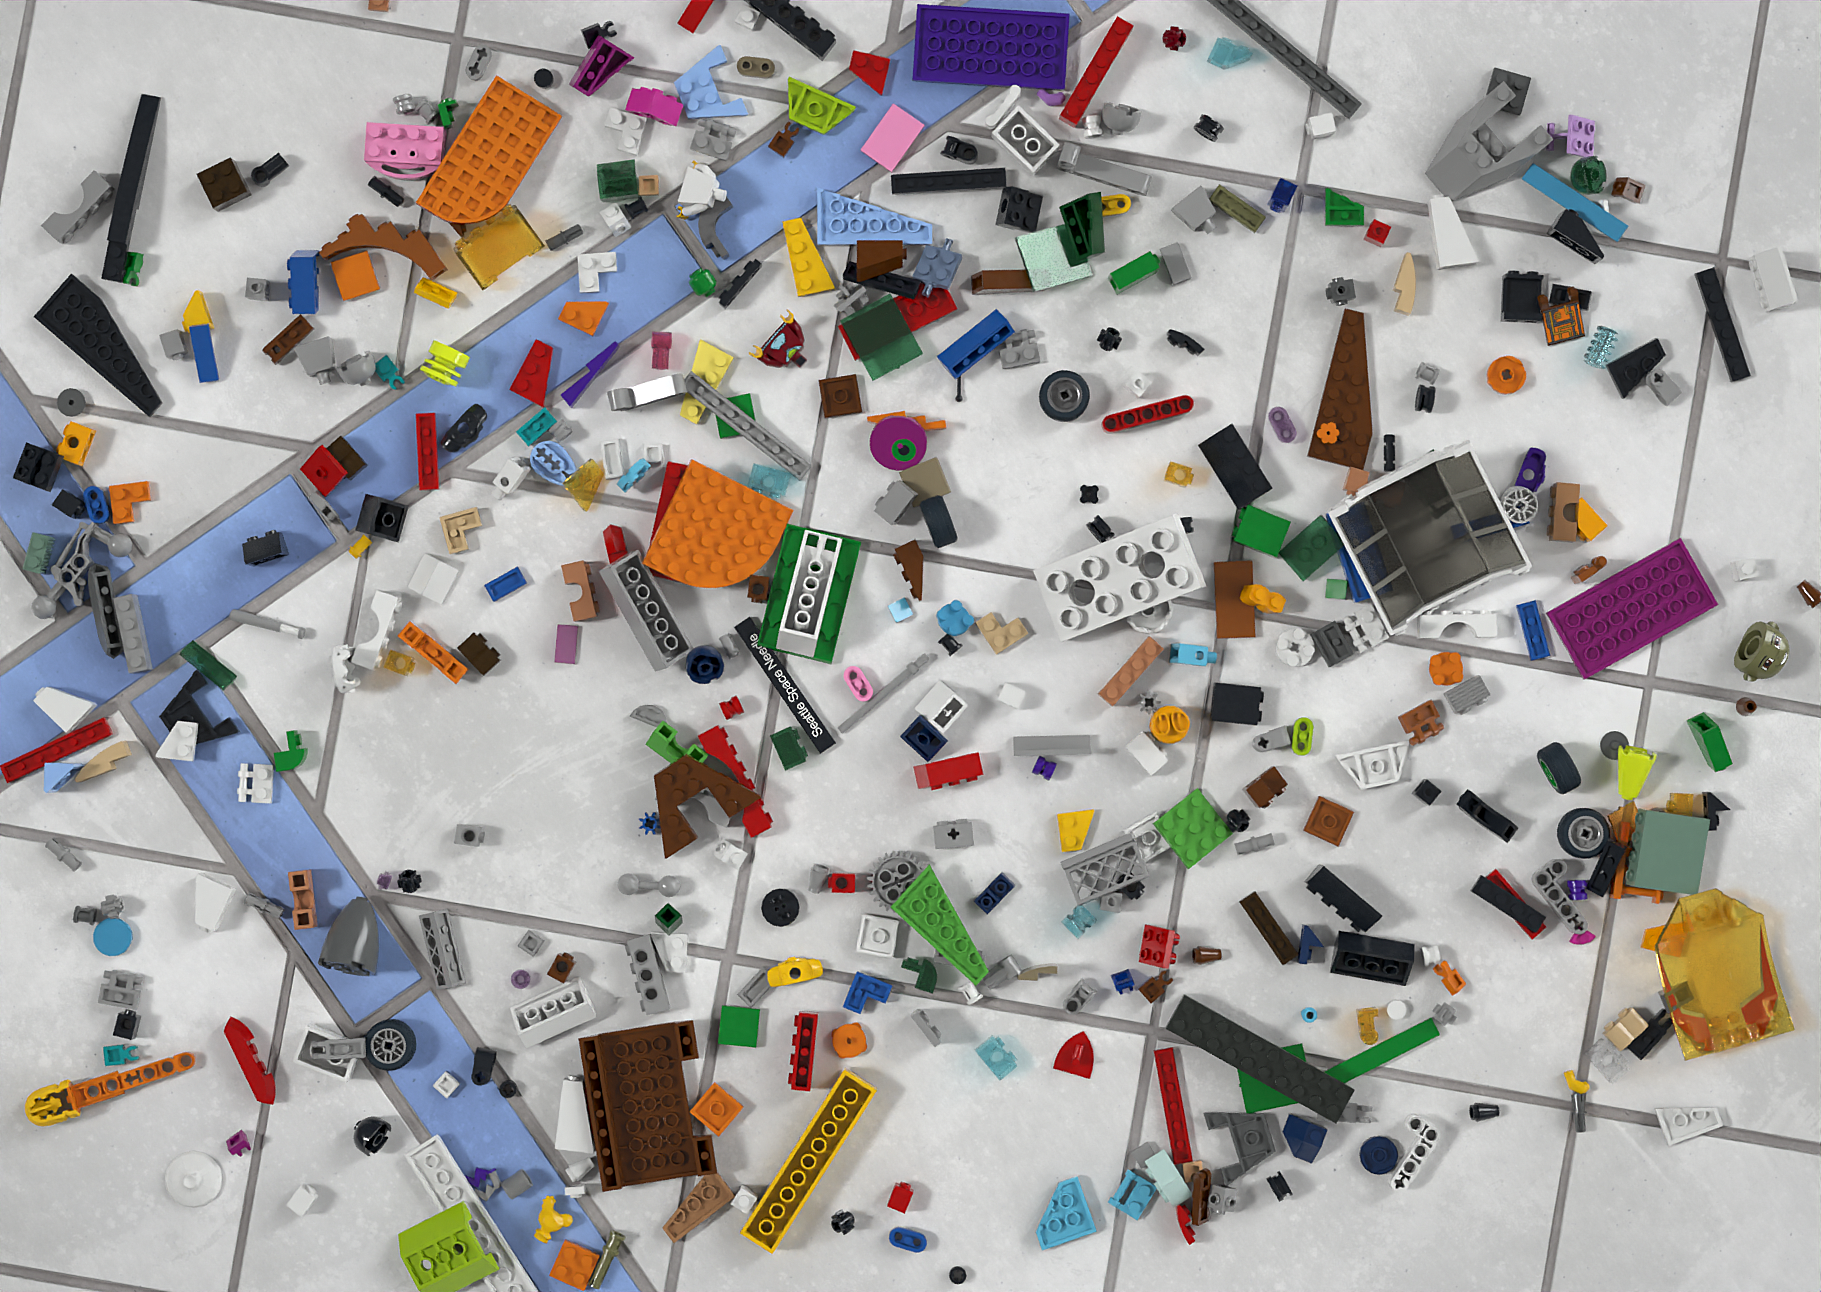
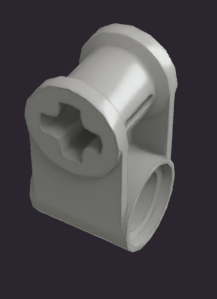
M1657 369L1646 375V384L1663 405L1668 406L1682 393L1680 388L1663 370ZM1656 375L1659 377L1657 379L1658 382L1654 381Z
M1286 726L1258 735L1252 742L1253 748L1258 752L1292 744ZM1260 738L1262 741L1266 740L1267 744L1264 745V748L1258 745V742L1261 741Z
M1083 978L1075 985L1063 1002L1064 1011L1070 1015L1079 1013L1097 992L1096 989L1089 987ZM1074 1000L1077 1003V1008L1074 1011H1069L1067 1004L1069 1001Z

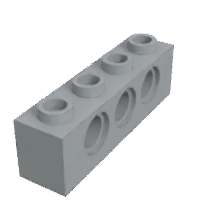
M651 934L627 940L628 944L625 945L627 955H631L633 963H630L632 974H636L637 977L635 987L637 993H641L642 996L640 1001L642 1012L646 1011V1015L669 1010L670 1004ZM639 951H644L647 954L646 961L638 960L637 953ZM643 970L651 971L652 978L650 980L643 979ZM650 988L655 989L657 992V996L654 999L647 996V990Z

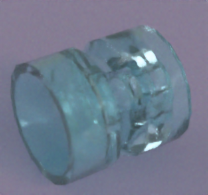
M1077 905L1072 910L1073 914H1068L1061 921L1078 939L1086 932V927L1090 928L1097 921L1083 905Z

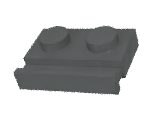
M1336 621L1310 634L1329 668L1354 654Z

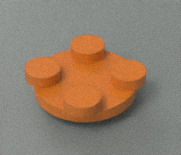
M1442 652L1431 656L1429 673L1435 685L1448 686L1463 680V665L1459 653Z
M857 1022L844 1024L834 1029L831 1033L833 1047L840 1058H852L858 1056L861 1052H865L867 1049L865 1033Z

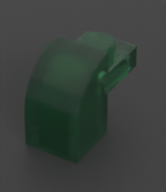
M908 957L907 960L903 959L901 968L919 973L915 988L933 994L937 982V971L934 964L927 958H923L922 964H918L919 960Z

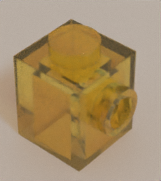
M1670 793V800H1667L1666 811L1671 814L1692 816L1693 794Z

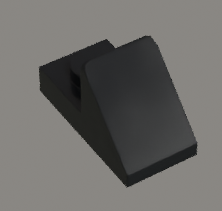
M1702 792L1704 818L1710 819L1708 831H1715L1717 826H1719V816L1716 815V811L1730 810V808L1711 792Z

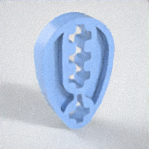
M543 441L533 448L530 455V463L537 474L551 483L560 486L574 487L578 484L577 468L570 455L561 445L553 441ZM545 448V454L547 456L553 455L552 460L554 462L560 461L559 466L561 468L559 470H552L553 465L549 462L545 464L546 459L543 456L537 457L539 454L537 450ZM564 471L569 475L574 474L573 479L575 481L573 483H566L567 478L562 472Z

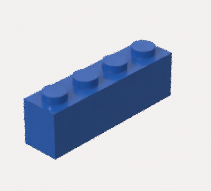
M995 309L940 353L937 358L956 380L1015 333L1008 320Z

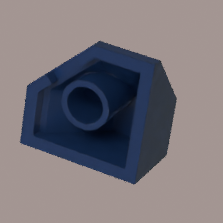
M1289 1114L1282 1132L1293 1156L1313 1163L1321 1149L1327 1129L1316 1123Z

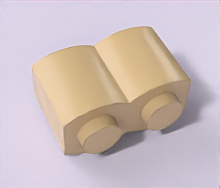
M1624 1008L1619 1012V1018L1615 1022L1610 1021L1604 1027L1605 1031L1602 1034L1618 1051L1625 1049L1649 1026L1634 1008Z

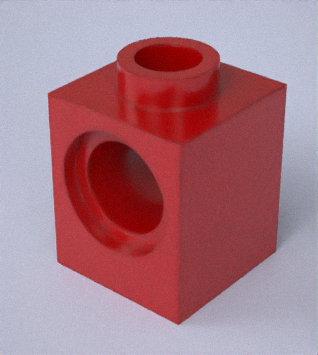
M1374 219L1370 223L1363 240L1381 247L1389 234L1391 226Z
M832 873V877H828V888H832V893H855V873ZM843 877L847 880L845 888H839L836 885L838 878Z
M902 1181L900 1184L895 1183L887 1207L905 1214L914 1192L911 1189V1185Z

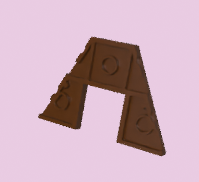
M688 754L683 755L654 774L665 859L698 839L697 834L677 806L708 787L730 818L760 799L761 794H757L744 787L743 784L733 781L732 778L709 768L708 765L698 762Z

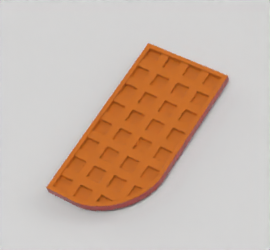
M496 75L419 196L416 205L437 218L453 224L479 223L497 215L512 198L562 116Z

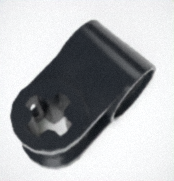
M952 136L946 137V145L944 150L940 152L942 156L968 165L974 164L977 161L978 152L974 145ZM968 150L975 153L970 159L964 156V153Z
M477 1047L471 1075L474 1084L484 1085L490 1081L497 1051ZM483 1072L482 1074L483 1076H485V1079H482L480 1081V1078L477 1077V1074Z

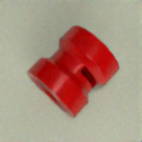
M737 695L731 697L730 701L719 703L726 720L731 719L735 714L740 715L744 713Z

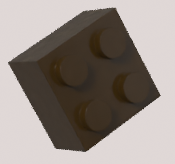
M231 157L196 174L212 208L217 212L252 195L235 160Z

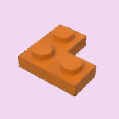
M148 481L109 486L113 524L134 522L132 503L151 501Z

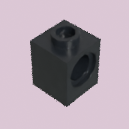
M64 489L61 490L52 503V506L73 519L80 517L85 510V502Z
M1423 779L1411 794L1426 806H1430L1442 791L1428 779Z
M1123 874L1115 883H1122L1126 875ZM1138 881L1134 891H1128L1126 887L1121 888V890L1131 900L1133 898L1137 900L1145 892L1143 890L1145 886Z
M129 1009L118 1013L113 1036L129 1040L135 1039L141 1016L136 1015V1011ZM125 1019H129L131 1021L132 1025L130 1029H127L124 1026Z

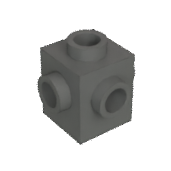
M1334 278L1328 284V288L1325 289L1327 300L1330 299L1331 304L1336 303V306L1346 305L1348 301L1356 298L1353 279Z

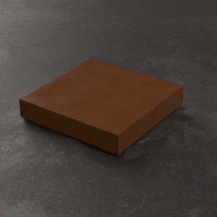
M856 374L818 380L824 418L862 412Z

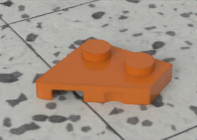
M606 301L566 302L558 320L594 336L609 303Z

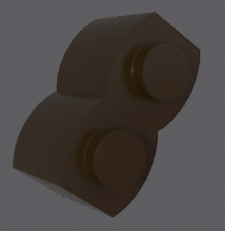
M339 436L326 448L348 472L343 479L348 478L352 480L368 466L342 436Z
M473 632L457 649L485 676L501 661L499 659L501 654L494 647L490 649L485 644L487 639L481 633L477 635Z

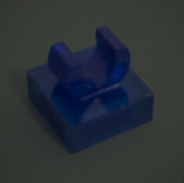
M1129 969L1111 975L1115 989L1121 995L1123 994V989L1129 988L1130 991H1133L1135 984Z

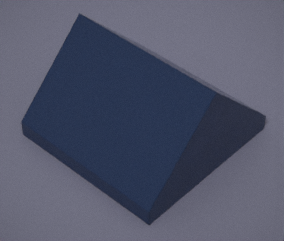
M921 715L900 736L927 762L948 742Z

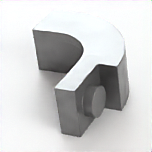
M727 196L724 202L715 200L712 208H707L705 211L700 212L698 221L699 234L705 248L707 249L713 245L714 247L711 250L717 258L721 256L723 260L729 257V253L716 236L715 228L718 219L733 208Z

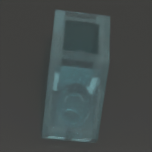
M1218 37L1207 62L1225 70L1249 61L1253 53L1249 52L1250 49L1243 45L1238 47L1232 44V41L1228 38L1222 37L1221 39Z

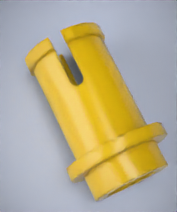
M363 534L352 547L350 546L348 552L357 559L361 557V554L372 542Z

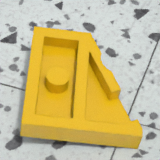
M1094 809L1057 814L1062 852L1082 849Z

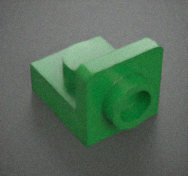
M447 98L442 100L440 104H437L445 130L453 128L452 122L455 121L452 110L448 111V109L459 106L456 99Z

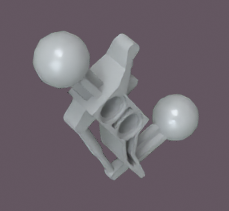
M80 522L79 528L63 550L56 564L51 566L54 579L58 582L47 595L38 596L32 603L34 615L40 619H48L53 616L56 611L55 602L66 589L73 596L76 606L81 607L84 605L83 590L84 586L87 585V581L83 576L94 564V561L89 556V542L92 537L108 545L110 553L115 557H125L131 552L132 541L130 537L123 533L112 535L99 528V524L94 522L90 525ZM85 529L82 535L78 538L74 555L69 559V561L64 565L63 568H60L68 553L72 549V545L75 542L78 535L80 534L81 530ZM79 558H83L85 561L84 566L81 568L77 565ZM70 572L72 580L67 583L65 575Z

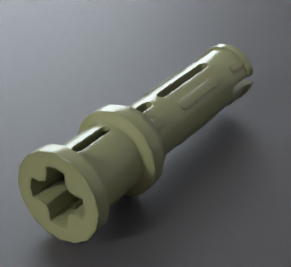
M610 1230L607 1244L602 1248V1257L589 1282V1285L595 1289H600L613 1258L618 1256V1249L622 1241L626 1239L619 1232Z

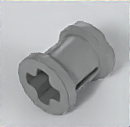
M427 99L422 100L414 109L416 113H419L426 120L428 125L440 114L438 110L435 111L428 104Z
M1421 362L1415 378L1418 379L1420 377L1433 385L1440 369L1430 368L1424 362Z

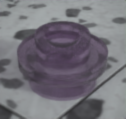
M387 871L384 874L380 873L376 884L379 885L378 889L380 890L382 888L387 890L391 882L392 875L388 874Z
M517 970L511 976V983L515 988L523 989L529 985L530 975L525 970ZM520 975L524 977V982L522 983L517 980Z

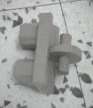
M851 283L846 287L840 284L838 287L841 291L836 295L839 301L833 306L849 318L856 312L851 303L857 300L863 306L869 301L866 294L867 290L860 284L855 288Z

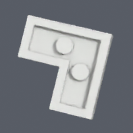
M610 107L605 127L622 132L618 146L619 151L637 156L647 118Z
M616 252L577 254L580 293L600 292L598 273L617 272Z

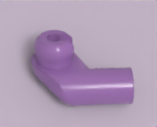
M1042 88L1037 92V95L1048 106H1059L1066 99L1065 94L1062 92L1049 94Z

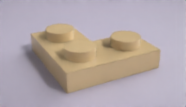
M474 507L439 517L449 554L468 550L464 531L482 526L478 508Z
M992 612L975 622L996 655L1028 634L1019 618H1016L1002 628Z

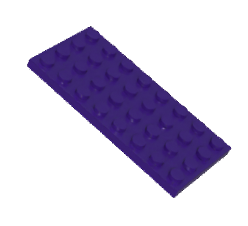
M917 4L912 81L996 87L1017 85L1020 88L1027 89L1042 88L1045 90L1065 91L1070 13Z

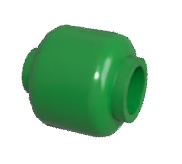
M699 268L689 275V285L697 296L705 295L708 297L715 292L714 287L717 284V280L709 269Z

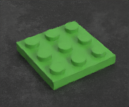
M1198 788L1152 823L1187 869L1194 866L1233 834Z

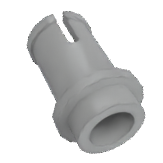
M730 633L719 638L726 651L725 656L731 659L740 654L739 648H736Z

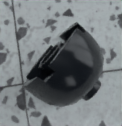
M376 1116L367 1117L357 1122L354 1127L353 1136L356 1147L367 1156H370L369 1153L371 1152L373 1154L377 1153L386 1143L388 1137L385 1135L387 1131L391 1132V1125Z

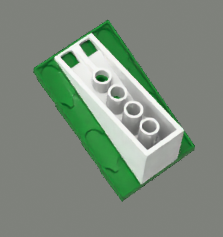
M787 524L757 645L774 651L832 664L861 542Z

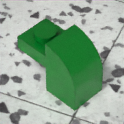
M297 730L286 731L289 751L274 753L276 772L296 769L305 762L308 748L300 749L299 745H302V738Z

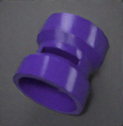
M1039 756L1032 773L1035 775L1040 774L1049 781L1057 763L1053 761L1048 762L1044 757Z
M1587 880L1567 881V887L1570 890L1568 898L1570 900L1588 899L1585 892Z

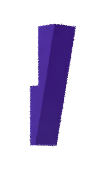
M616 341L588 362L586 366L590 371L561 394L562 398L571 408H573L620 346Z

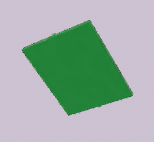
M1302 1043L1281 1047L1306 1062ZM1237 1069L1240 1081L1239 1087L1242 1091L1246 1113H1254L1298 1103Z

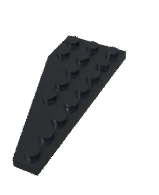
M71 273L34 315V318L148 417H151L162 405V400L103 300Z

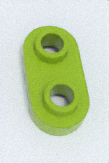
M1306 717L1297 719L1293 726L1291 748L1296 755L1300 756L1308 754L1312 746L1314 726L1312 721ZM1302 723L1306 724V730L1304 731L1300 729ZM1300 742L1304 744L1302 750L1298 749V743Z

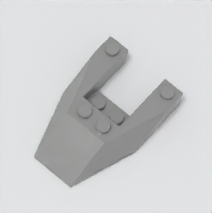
M1504 81L1456 121L1425 172L1444 197L1449 196L1451 201L1506 180L1553 141V138L1540 125L1513 149L1508 151L1485 124L1488 119L1516 96Z

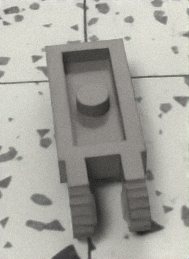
M365 1037L311 1042V1047L325 1046L326 1053L311 1054L312 1059L326 1058V1060L366 1057Z
M1348 1102L1338 1122L1371 1123V1118L1356 1116L1357 1110L1370 1112L1373 1107ZM1317 1113V1120L1330 1121Z

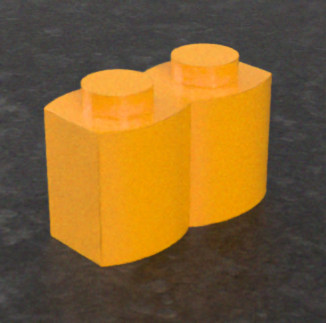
M1259 584L1244 586L1240 595V600L1249 606H1256L1261 612L1267 614L1281 613L1286 599L1281 594L1270 592L1266 587Z

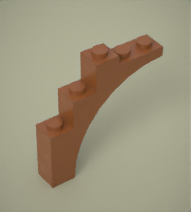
M363 214L352 216L349 219V223L346 224L350 231H344L339 234L336 241L326 243L319 252L322 258L328 261L341 253L354 249L377 248L389 250L412 260L422 268L432 281L448 270L420 229L406 235L407 238L404 240L391 221L377 227L378 230L375 232Z

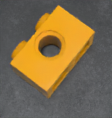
M70 421L64 428L63 435L65 436L63 441L58 444L56 452L64 456V460L83 466L96 430ZM77 438L79 441L78 446L72 448L71 441Z

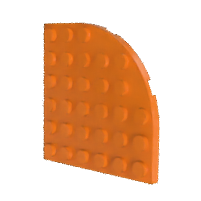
M691 459L641 564L680 583L693 587L719 588L736 584L750 577V574L753 575L768 561L776 549L794 510Z

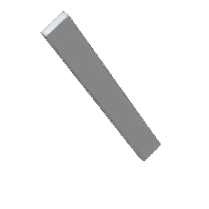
M691 371L684 379L687 393L799 481L812 467Z

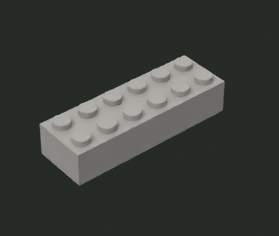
M635 550L601 569L599 573L656 672L668 668L689 654L694 648L647 566L641 564L643 557L639 550Z

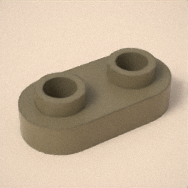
M744 56L738 60L737 70L745 77L768 79L774 75L775 65L767 58ZM749 63L750 67L745 69L743 68V64ZM768 65L769 69L767 71L762 70V66Z

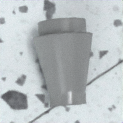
M814 864L810 872L808 891L819 894L829 875L828 867Z

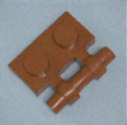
M1604 556L1595 557L1591 560V565L1587 566L1586 564L1573 571L1575 575L1571 579L1574 584L1581 583L1606 566L1607 559Z
M1432 699L1398 716L1405 733H1414V737L1409 739V743L1412 746L1425 742V739L1438 735L1439 731L1444 729V725L1441 722L1436 724L1434 721L1440 715ZM1427 724L1428 729L1422 732L1420 727Z

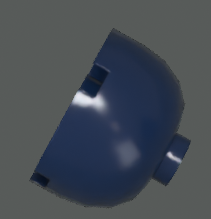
M700 645L689 652L686 657L685 668L687 675L690 676L693 682L709 684L711 680L721 677L724 672V662L720 652L708 645Z

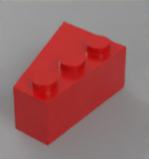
M979 752L913 766L918 789L931 787V790L942 788V784L948 783L949 786L958 785L962 779L970 782L978 780L977 776L984 775Z

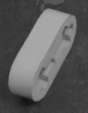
M479 45L474 49L465 69L467 76L471 80H479L484 75L492 57L489 47ZM486 50L487 57L483 56L481 61H479L480 55L478 52ZM479 64L477 67L479 74L475 73L472 76L470 69H475L476 65Z

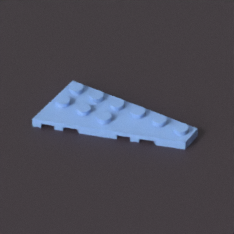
M817 187L818 245H857V240H903V245H932V224L905 217L898 213Z

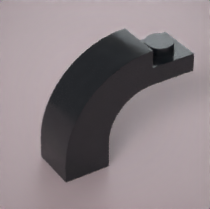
M1468 789L1460 796L1456 805L1462 812L1504 842L1508 843L1518 830V827L1511 820L1492 809Z

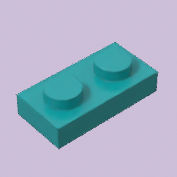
M544 407L519 428L516 433L529 447L558 421Z

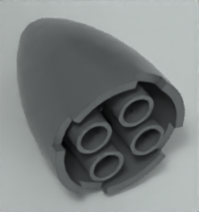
M358 896L356 899H352L339 913L323 943L318 960L320 966L327 969L334 967L335 970L357 976H369L370 973L372 975L376 974L379 934L375 913L371 903L367 902V898Z

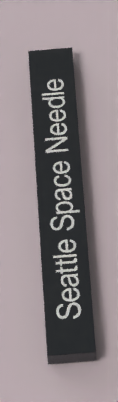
M748 617L734 627L819 753H823L836 744L774 651L757 645L760 631L753 620Z

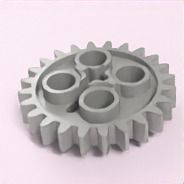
M893 851L891 857L885 853L886 859L883 860L881 857H878L880 863H873L876 869H869L873 876L867 877L868 880L872 881L867 887L873 888L869 893L870 895H876L873 901H881L879 907L885 904L886 911H888L897 900L890 899L887 895L888 891L891 889L897 890L899 898L906 891V883L914 882L925 870L920 868L923 862L916 863L917 856L910 859V853L905 857L903 856V851H900L899 856H896L895 851ZM900 864H906L909 867V871L906 874L898 872ZM884 871L891 874V879L888 882H883L880 879V874ZM910 874H914L913 878L901 882V887L893 885L885 890L882 889L883 886L894 882L897 876L899 879H902Z

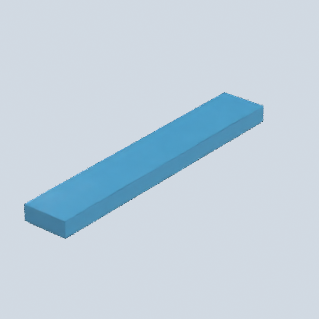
M1532 163L1522 178L1523 181L1567 210L1572 209L1579 214L1578 217L1616 242L1620 240L1629 227L1534 163Z

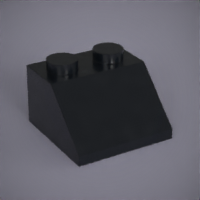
M365 494L355 531L399 543L409 506Z
M276 530L266 532L265 536L258 538V536L246 539V543L242 544L245 565L256 566L289 555L283 534L276 532Z

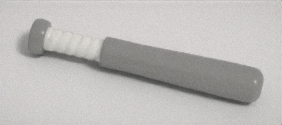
M233 609L229 616L232 621L297 635L299 639L304 638L306 631L302 627L300 629L283 625L281 622Z

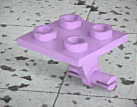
M1569 115L1568 133L1554 134L1555 123H1547V133L1553 138V141L1546 146V151H1554L1555 139H1567L1568 154L1593 159L1595 121Z

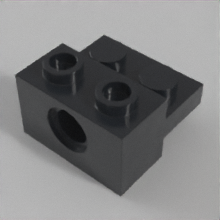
M1013 186L1003 188L995 225L1035 234L1043 196Z
M26 442L13 479L51 492L64 456Z

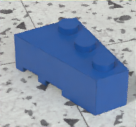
M296 250L290 256V259H287V270L290 271L291 278H288V289L291 290L289 308H292V314H316L319 311V286H317L319 268H316V256H319V250Z

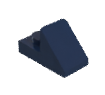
M1302 924L1297 963L1307 965V960L1310 961L1312 949H1309V946H1324L1309 926Z

